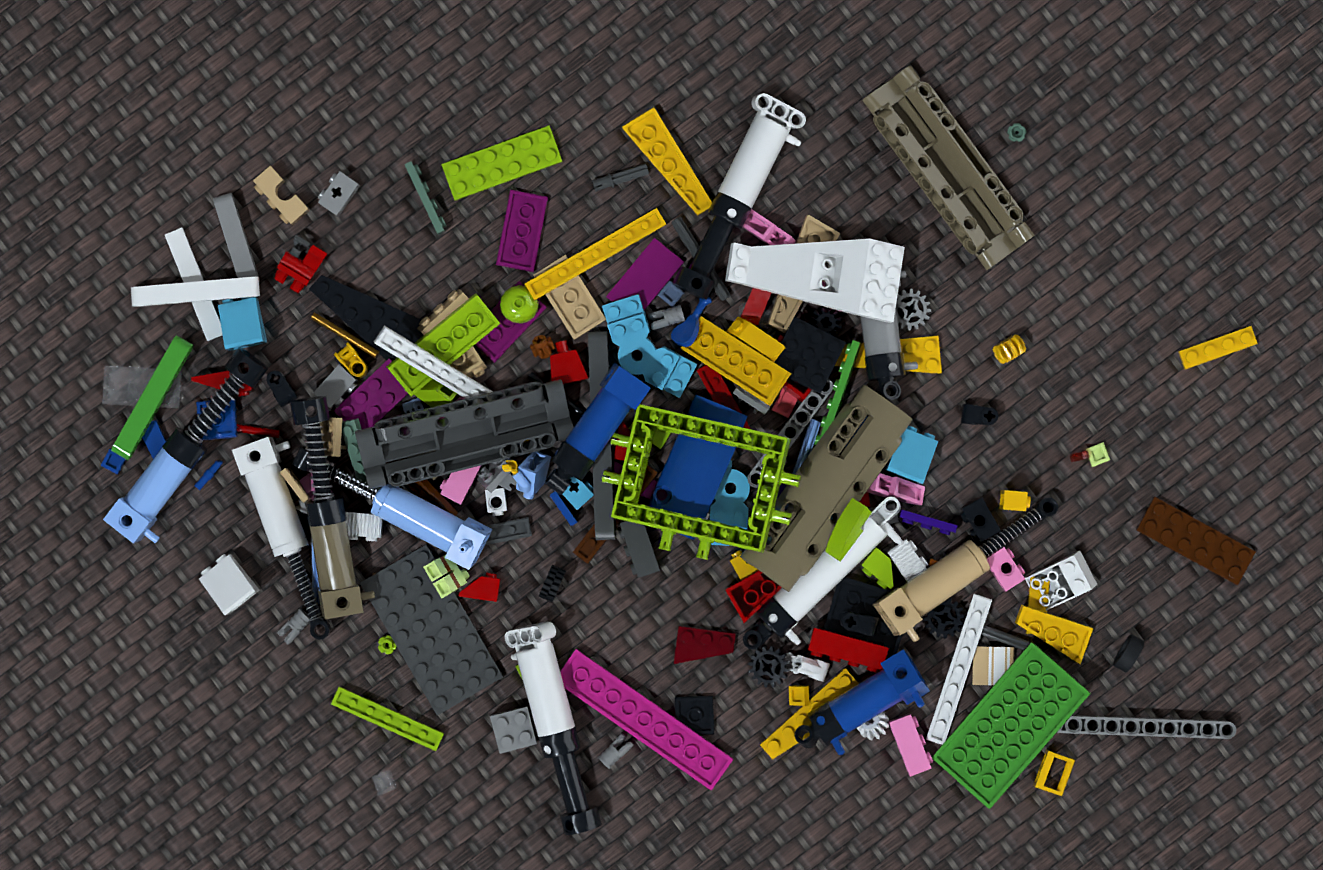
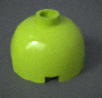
M517 285L510 287L501 297V312L512 323H526L536 315L538 299L534 301L525 286Z

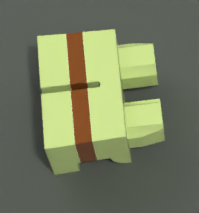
M446 555L423 567L432 582L446 574L445 577L433 583L441 598L466 584V580L470 577L467 570L463 569L460 571L456 563L445 558Z

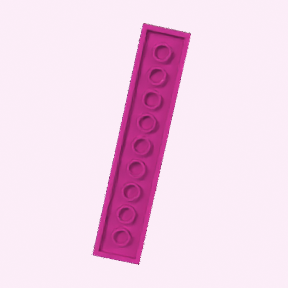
M575 649L560 672L566 690L711 791L733 761L731 756L578 649Z

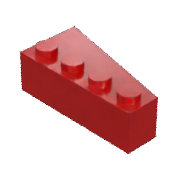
M757 571L727 587L725 591L743 623H745L782 587L761 571Z

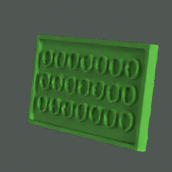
M1031 642L933 755L932 759L988 809H991L1091 693L1037 645Z

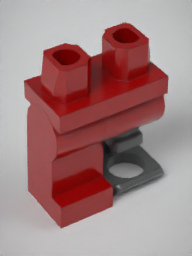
M295 235L293 240L294 246L290 252H285L277 266L278 270L274 279L283 284L288 276L292 277L295 280L290 289L299 293L304 286L308 285L327 256V253L312 245L304 260L299 259L301 252L308 249L311 244Z

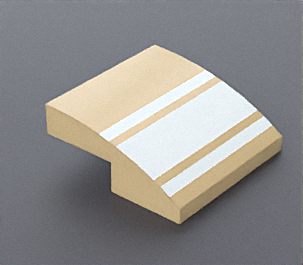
M977 646L973 657L972 685H995L1014 663V647Z

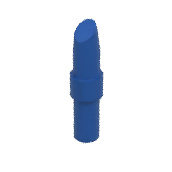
M215 461L194 486L201 490L213 478L223 461Z

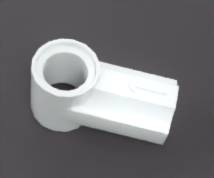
M797 655V657L793 658L792 666L794 671L824 682L830 663L816 658L811 659Z

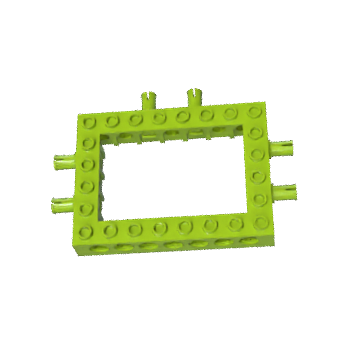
M641 404L636 409L630 436L613 434L612 437L620 440L611 439V445L627 447L621 474L604 470L603 475L610 478L602 476V482L618 485L611 517L661 529L663 533L659 549L671 551L673 536L679 533L699 538L700 543L696 557L708 560L711 543L713 542L764 553L771 523L775 521L790 525L791 520L784 519L783 517L791 519L792 513L775 510L780 485L783 483L799 487L800 483L792 479L801 480V475L784 472L791 441L789 438ZM656 429L767 454L763 458L760 480L758 479L757 482L759 486L756 499H753L754 505L751 518L749 517L748 520L749 530L638 504Z

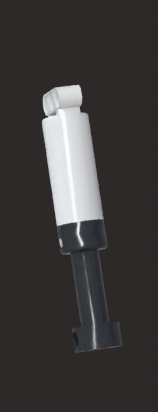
M765 93L758 94L752 99V107L757 113L709 208L708 213L714 218L689 268L681 266L673 281V284L678 288L703 300H707L715 284L709 277L733 228L742 229L784 142L787 141L796 146L801 145V141L790 135L789 132L791 129L804 126L806 122L805 115ZM760 97L764 98L766 101V105L764 108L758 105V99ZM777 106H780L783 111L780 117L775 114ZM793 115L798 116V125H794L792 123L791 119ZM693 279L696 280V286L694 288L691 285Z
M547 621L510 630L505 634V641L509 647H515L516 653L511 655V659L518 661L543 757L546 759L552 758L566 808V813L560 815L564 834L574 835L601 826L602 823L597 806L588 805L574 752L579 750L581 746L555 650L550 640L555 637L556 629L553 623Z

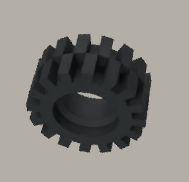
M552 565L538 597L553 602L566 570Z

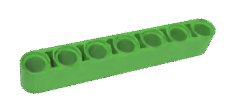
M177 335L174 337L111 449L112 452L126 460L132 457L192 351L193 344Z

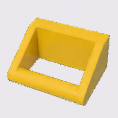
M1046 749L1033 786L1062 796L1075 760ZM1054 757L1067 761L1056 790L1044 785Z

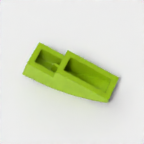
M852 498L838 519L825 552L841 562L863 532L861 527L872 512L865 505Z

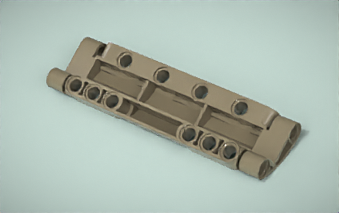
M911 65L862 100L873 114L875 126L964 248L970 254H975L986 270L1035 236L1026 222L1022 221L1023 212L933 88L926 82H920L919 76ZM906 96H907L908 99L911 101V103L914 105V107L916 108V110L919 112V114L922 116V118L925 120V122L927 123V125L930 127V129L933 131V133L936 135L937 138H935V136H934V135L932 134V132L929 130V128L927 127V125L924 123V121H923V120L921 119V117L918 115V113L916 112V110L913 108V106H912V105L910 104V102L907 100ZM976 192L979 194V196H980V197L982 198V200L985 202V204H986L987 207L990 209V211L993 213V215L996 217V219L998 220V222L995 220V218H994V217L992 216V214L989 212V210H988L987 207L984 205V203L981 201V199L978 197V195L976 194Z
M863 385L855 396L854 401L842 408L795 473L796 475H801L800 481L792 479L800 483L799 487L787 485L777 498L775 510L792 513L791 519L783 517L784 519L792 521L795 517L788 529L785 531L788 525L779 522L773 526V521L770 525L764 553L745 549L740 557L780 587L790 592L800 576H804L810 571L827 547L832 531L852 498L858 502L861 500L902 441V434L913 419L868 386ZM856 410L855 415L852 417L853 411ZM862 424V426L860 427V429H859V430L857 431V433L854 435V433L856 432V430H857V429L859 428V426ZM785 531V533H784L783 536L780 538V540L778 541V543H777V544L775 545V547L772 549V547H773L774 544L777 542V540L779 539V537H780V536L782 535V533Z

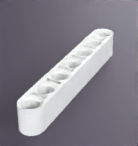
M259 277L131 287L132 307L260 296Z

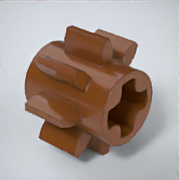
M544 335L536 336L532 340L533 344L530 345L534 357L539 356L541 359L550 357L552 350L555 349L550 336L546 338Z

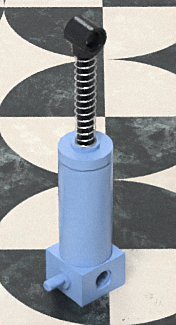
M300 446L292 464L301 470L309 472L311 469V465L308 464L310 458L307 457L309 451L305 449L306 446ZM327 465V471H330L328 477L333 479L334 482L337 481L339 484L349 487L348 489L351 488L352 491L360 493L361 496L364 495L366 498L373 500L372 514L447 552L445 558L468 570L477 562L493 529L470 517L464 521L399 486L395 487L391 484H386V486L380 487L378 490H369L366 482L364 483L362 480L344 473V470L341 471L339 468H335V466Z

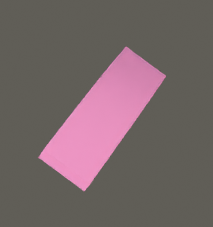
M751 209L743 225V228L767 245L795 244L797 242L792 236Z
M879 473L866 492L884 498L895 497L898 501L922 505L925 487L899 477H891Z

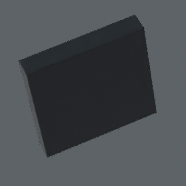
M713 695L675 697V718L699 735L714 734Z

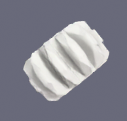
M883 712L857 727V730L863 737H867L869 740H873L874 737L879 739L881 733L886 735L884 729L889 728L887 723L889 718Z

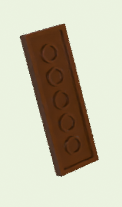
M1153 497L1136 528V531L1235 585L1239 584L1256 551L1156 497Z

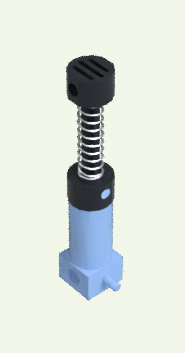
M238 347L226 363L225 367L229 371L230 377L224 379V384H220L221 389L215 391V396H211V402H206L207 407L202 408V414H197L198 419L193 420L192 426H188L189 431L176 427L126 496L119 498L103 519L132 543L141 541L144 536L157 543L160 538L150 528L157 521L156 515L206 453L207 449L202 444L203 436H207L206 432L209 429L212 430L211 426L213 423L217 424L215 422L218 417L221 418L220 414L222 411L226 412L224 409L227 405L230 406L229 402L231 400H235L233 397L236 393L239 394L238 390L240 388H244L242 385L246 384L254 388L268 370L266 365L245 349ZM245 363L249 366L248 372L244 370Z

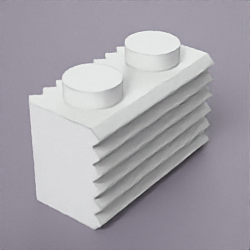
M346 512L349 539L358 540V536L366 537V541H377V538H382L383 519L369 513Z
M904 539V543L901 546L895 545L887 551V554L905 580L909 582L925 571L928 563L923 556L918 557L915 552L917 547L912 540L908 542L907 539Z

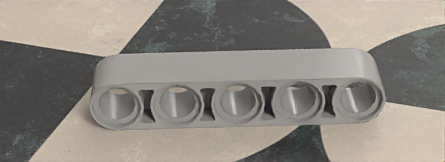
M232 192L213 198L237 278L259 277Z

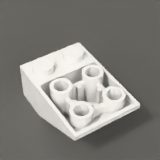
M1080 550L1025 578L1030 588V578L1035 577L1031 581V587L1035 590H1040L1042 596L1039 602L1044 607L1048 606L1046 611L1092 590L1097 585ZM1034 581H1039L1040 586H1035ZM1044 581H1049V594H1045L1046 590L1042 589ZM1044 597L1048 599L1047 604L1042 601Z

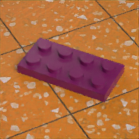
M391 358L381 365L334 410L343 421L358 418L362 429L373 427L376 422L380 421L408 394L386 367L392 362Z

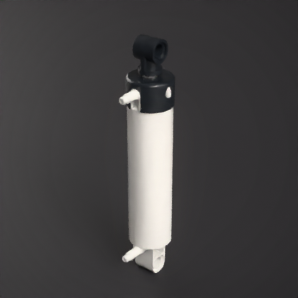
M887 497L872 511L861 527L863 532L841 562L824 550L806 575L800 576L790 592L781 588L772 598H769L756 612L764 622L759 621L744 634V645L752 650L761 648L763 643L773 635L771 630L780 638L787 636L792 642L799 645L801 640L792 631V628L887 535L899 546L904 543L888 523L901 509L898 499ZM895 501L897 503L894 511L887 510L888 502ZM751 635L758 637L756 645L749 644L748 640Z

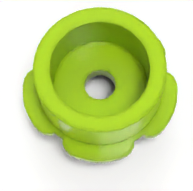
M388 635L381 637L378 641L379 651L387 655L393 653V650L397 647L392 637Z

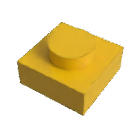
M789 686V705L808 706L809 686Z

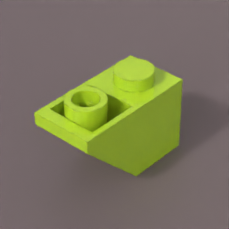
M431 380L414 395L430 407H435L453 402L457 393L436 380Z
M875 547L860 564L864 567L862 571L869 577L872 575L878 579L876 583L883 589L887 587L892 589L894 585L891 559Z

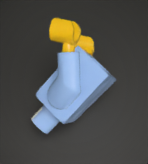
M539 450L532 452L520 464L518 470L517 462L514 460H506L507 464L502 465V469L504 472H512V477L517 482L516 489L523 492L524 498L533 499L545 483L551 456L543 454Z

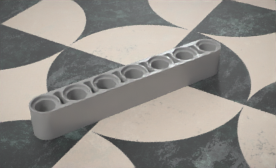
M830 379L827 380L829 390L827 392L822 391L821 394L811 390L777 436L786 437V428L792 427L795 430V436L789 438L791 440L789 448L832 392L833 383ZM814 396L817 398L818 404L816 407L808 405L809 397ZM798 412L806 414L807 419L805 422L800 423L797 421L796 415ZM767 454L761 456L747 476L748 483L752 487L758 488L759 484H753L750 479L755 473L761 474L762 461Z

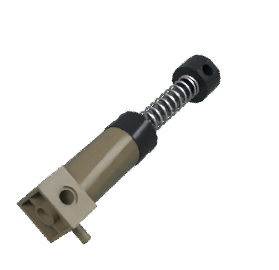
M316 396L290 401L293 425H302L305 428L303 434L306 435V439L304 442L308 445L305 449L309 451L307 457L310 458L308 464L311 465L309 472L312 473L310 479L314 482L311 486L315 488L312 494L316 495V497L312 501L306 502L305 506L320 587L317 590L321 615L324 619H331L363 613L362 600L375 598L374 591L360 593V587L355 579L344 498L342 496L335 497L334 493H331L330 490L333 486L329 484V480H331V478H328L330 471H327L329 463H326L325 459L328 456H325L324 453L327 449L323 446V443H325L322 440L324 433H321L323 426H320L321 422L330 419L327 397ZM309 406H313V413L306 415V409ZM344 597L342 603L336 604L338 598Z

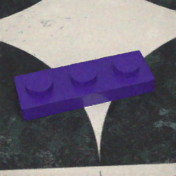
M900 510L899 517L903 518L902 522L913 525L915 521L921 523L920 527L932 530V527L940 529V533L950 535L951 532L956 533L958 526L905 510Z

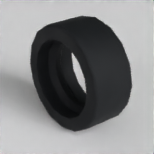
M1133 634L1129 635L1118 651L1113 666L1127 673L1138 659L1144 647V641Z

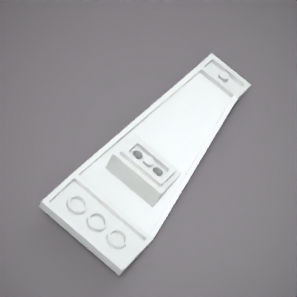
M874 239L753 247L731 243L725 281L842 312L892 323L894 322L904 247ZM825 262L828 263V268L825 267ZM822 280L826 283L825 287L822 285Z

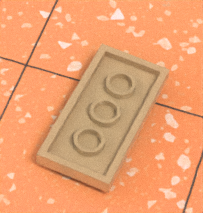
M562 256L533 276L537 277L567 260V256ZM579 276L545 294L574 340L606 320Z

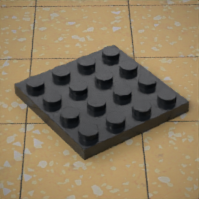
M846 577L836 585L823 630L886 646L889 648L886 659L897 653L902 634L898 636L893 635L873 606V603L891 592L890 590ZM896 607L895 615L899 616L900 610ZM846 612L879 617L875 637L843 628L840 623L841 616ZM851 616L849 619L845 620L848 626H850L851 623L854 624V620L851 619Z

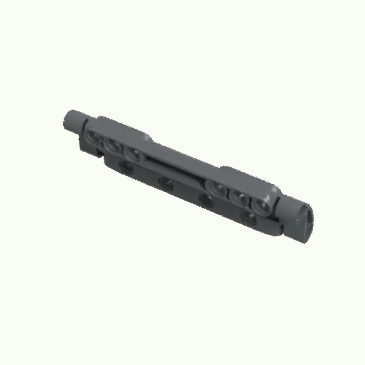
M559 379L543 384L540 382H530L380 420L373 427L354 432L368 487L371 490L386 486V484H391L395 487L547 449L552 447L556 441L565 440L574 427L569 415L562 380ZM548 422V423H545V424H541V425H537V426L525 428V429H522V430H518V431H514V432H510V433L498 435V434H500V433H504V432H508V431H512V430H516V429H520V428H524V427H528V426H532V425H536V424ZM436 450L435 452H431V453H427V454H423V455H419V456H415V457H411V458H407V459H403V460H399V461H395V462L386 464V462H390V461H394V460H398V459H402V458H406V457H410V456H414V455H418V454H422V453H426V452H429V451Z

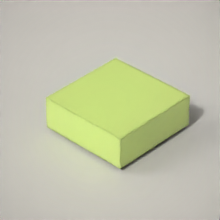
M1104 442L1085 449L1091 467L1110 460Z

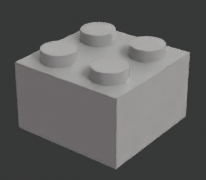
M528 705L490 716L500 754L538 743Z

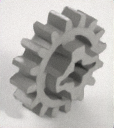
M910 289L908 294L905 290H902V296L897 295L896 310L900 309L903 314L901 319L897 310L898 323H901L900 329L907 326L908 331H910L912 326H914L917 330L918 324L924 326L923 320H929L930 318L926 315V313L931 312V309H927L930 302L924 301L926 295L919 296V290L916 294H913V289ZM906 297H912L910 302H901ZM918 301L922 304L923 311L919 310ZM913 304L915 313H911L907 317L908 310L905 308ZM912 317L920 318L916 322L909 323Z

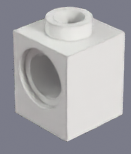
M505 488L495 489L492 493L485 490L487 512L492 513V516L504 515L503 511H508ZM494 497H499L502 500V505L499 508H495L491 504V500Z

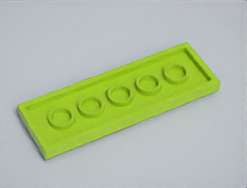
M549 125L441 165L454 201L563 161Z
M475 293L414 344L450 365L497 327L500 322ZM398 357L386 366L411 397L432 380L431 377Z

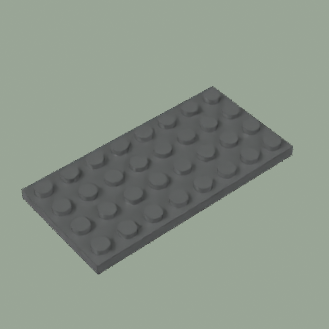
M426 544L362 581L360 584L365 592L374 591L375 598L369 600L438 716L504 676L455 592L450 593L444 598H441L433 583L442 579L445 575L433 582L430 580L423 567L436 559Z

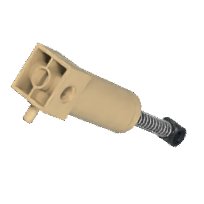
M1053 498L1039 500L1032 507L1031 512L1023 515V518H1019L1011 526H1007V529H1003L1002 532H999L990 541L987 540V543H983L984 545L978 547L971 540L966 541L902 587L896 588L873 603V606L894 636L907 632L913 642L918 641L920 637L913 627L923 620L921 617L989 571L990 566L986 557L995 550L997 551L998 548H1002L1001 546L1006 545L1005 543L1010 542L1015 536L1018 537V534H1022L1024 530L1026 531L1028 527L1030 528L1038 520L1043 521L1055 515L1058 511L1057 502ZM1045 502L1051 506L1049 513L1043 510ZM896 607L900 610L899 616L895 615Z

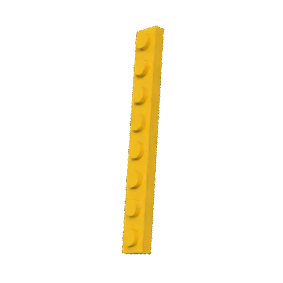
M656 208L524 285L535 301L659 230L666 223Z

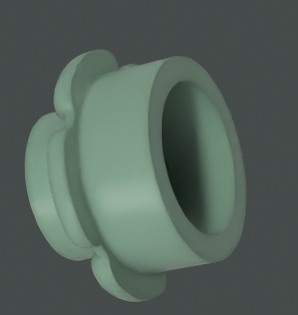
M1014 123L1007 130L1009 139L1013 142L1022 141L1026 134L1025 127L1019 123Z

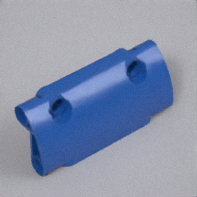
M695 395L687 413L689 416L742 428L748 417L698 395ZM678 434L647 506L705 519L736 447ZM660 489H664L667 492V497L664 500H659L656 497V493ZM683 535V536H685V537H687V538H690V539H692V540H695V538H696V537H692V536Z

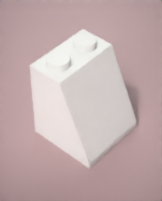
M223 554L216 560L217 564L213 568L209 566L201 572L202 577L199 580L222 613L229 615L256 594L259 588L231 554L228 556Z

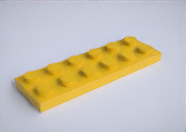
M701 316L699 319V332L694 343L689 347L682 346L681 349L771 406L791 373Z

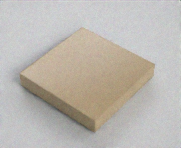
M284 468L280 474L303 503L310 501L311 498L304 490L297 476L290 468Z

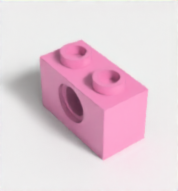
M999 548L986 557L990 571L1005 592L1025 580L1023 576L1025 571L1020 564H1015L1013 561L1015 556L1009 548ZM1005 562L1009 563L1011 567L1008 573L1001 571V565Z

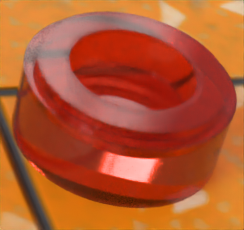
M1088 451L1070 454L1071 462L1090 458Z

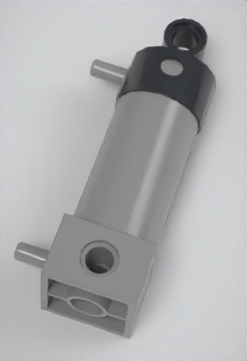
M901 271L900 279L906 278L905 271ZM896 308L894 322L892 323L860 316L867 380H877L879 385L876 388V392L888 401L897 399L901 394V388L896 382V378L906 376L905 370H915L918 368L917 362L904 363ZM887 387L890 389V396L886 392Z

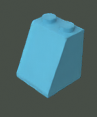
M257 297L241 298L239 301L227 299L222 301L223 304L218 305L225 350L232 351L237 350L238 347L246 348L267 343Z
M908 426L901 436V444L887 462L885 470L918 484H923L938 441L934 440V435L926 432L924 435L916 433L918 429Z

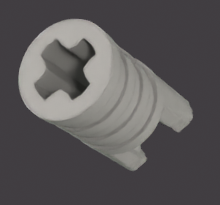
M681 305L648 314L649 320L657 319V321L651 324L652 330L685 321Z
M300 608L282 626L277 634L283 636L292 628L293 630L284 639L286 644L289 645L309 624L310 616Z
M623 733L598 756V759L608 769L633 747V744L629 741L619 751L616 749L626 738Z

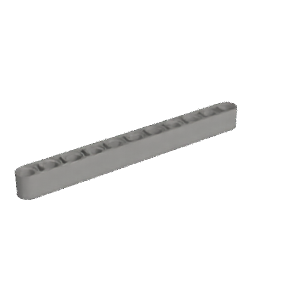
M1072 715L1057 733L1230 739L1236 734V727L1233 723L1226 720ZM1071 719L1077 721V726L1074 729H1069L1068 722ZM1090 720L1096 721V727L1093 730L1087 728V723ZM1113 720L1115 728L1109 731L1106 725L1109 721ZM1129 721H1133L1135 725L1132 731H1127L1125 727ZM1148 722L1154 724V728L1150 732L1145 730V725ZM1171 722L1173 729L1171 732L1166 733L1164 726L1166 723ZM1187 723L1192 725V730L1189 733L1183 731V727ZM1205 724H1210L1211 731L1208 734H1204L1202 730ZM1228 724L1230 732L1224 735L1222 727Z

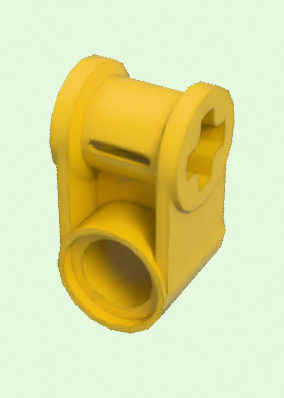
M349 342L346 343V346L341 351L334 353L338 361L353 376L363 378L367 375V364ZM357 364L363 365V371L360 374L354 372V367Z

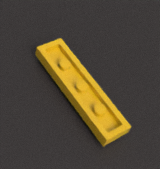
M1252 326L1178 351L1185 370L1258 343Z

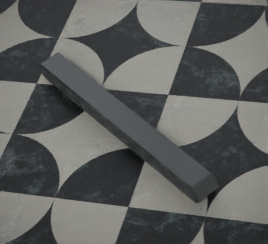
M608 331L588 333L590 404L602 388L599 384L611 368ZM610 439L593 464L596 540H616V519L611 517L615 501V484L602 482V476L610 478L603 475L604 470L614 472V449Z

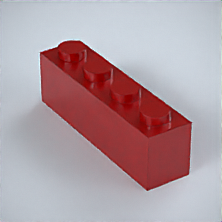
M813 627L807 649L811 651V655L822 657V654L830 656L829 660L840 662L843 659L848 661V665L859 668L861 664L867 666L866 670L878 672V669H883L880 663L886 660L889 648Z

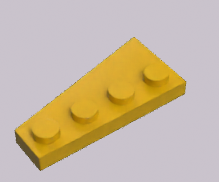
M1021 605L1015 621L1016 624L1081 664L1093 631L1092 627Z

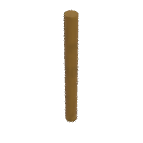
M314 312L311 316L313 321L374 358L378 356V350Z

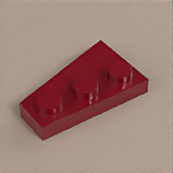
M678 626L674 664L733 653L736 633Z

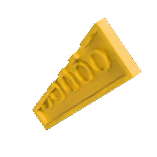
M655 108L650 109L622 126L625 133L697 216L710 208L712 201Z
M939 336L900 339L904 363H918L917 369L905 371L942 373ZM864 343L861 344L854 368H866ZM845 344L835 366L840 367L842 361L846 362L848 354H845L848 344Z
M844 668L809 700L808 706H802L768 736L760 746L772 759L776 758L798 744L794 736L795 731L799 726L811 724L808 716L809 712L827 701H831L859 683ZM806 733L803 736V740L809 737L810 733Z

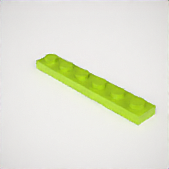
M340 686L331 703L333 706L434 751H437L444 735L441 731Z

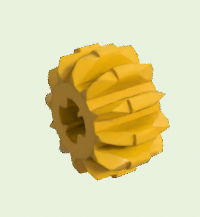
M1013 335L996 344L992 350L996 359L1004 364L1023 354L1026 347L1019 335Z

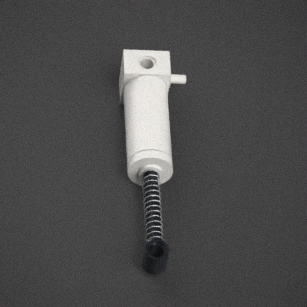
M266 437L233 449L232 452L240 474L245 475L271 549H273L274 557L283 554V557L286 556L289 559L288 563L291 564L290 568H292L296 578L295 582L298 584L297 587H299L303 597L302 601H304V606H306L310 616V633L315 639L321 640L330 634L331 626L321 615L322 612H320V607H318V602H316L315 593H313V588H311V583H309V578L307 577L308 574H306V569H304V564H302L299 551H301V547L309 544L307 538H305L306 535L286 481L280 474L282 470L279 463L282 461L279 452L289 449L290 444L289 441H285L276 445L273 437ZM256 451L261 456L259 461H255L253 458V454ZM318 624H321L325 627V633L323 635H320L316 632V626Z

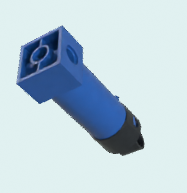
M616 363L613 364L599 384L602 388L550 459L558 465V468H555L545 481V485L560 495L568 488L573 476L580 481L584 479L595 463L594 461L632 408L636 410L651 389Z
M903 649L881 662L880 664L883 667L881 671L809 712L808 716L811 724L799 726L795 731V739L804 748H812L819 739H822L826 746L832 744L837 754L843 755L845 750L839 740L847 736V733L901 701H904L907 705L915 701L919 708L923 707L925 703L921 697L930 692L913 660ZM806 733H810L809 738L807 740H803V736Z

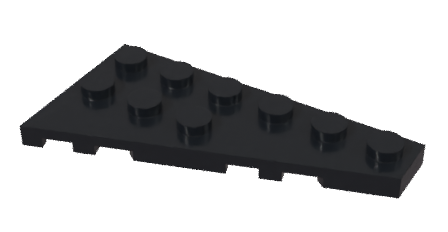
M321 275L309 288L311 292L371 347L378 350L385 360L391 358L394 361L397 357L374 343V340L384 326L412 343H416L423 336L417 329L422 319Z

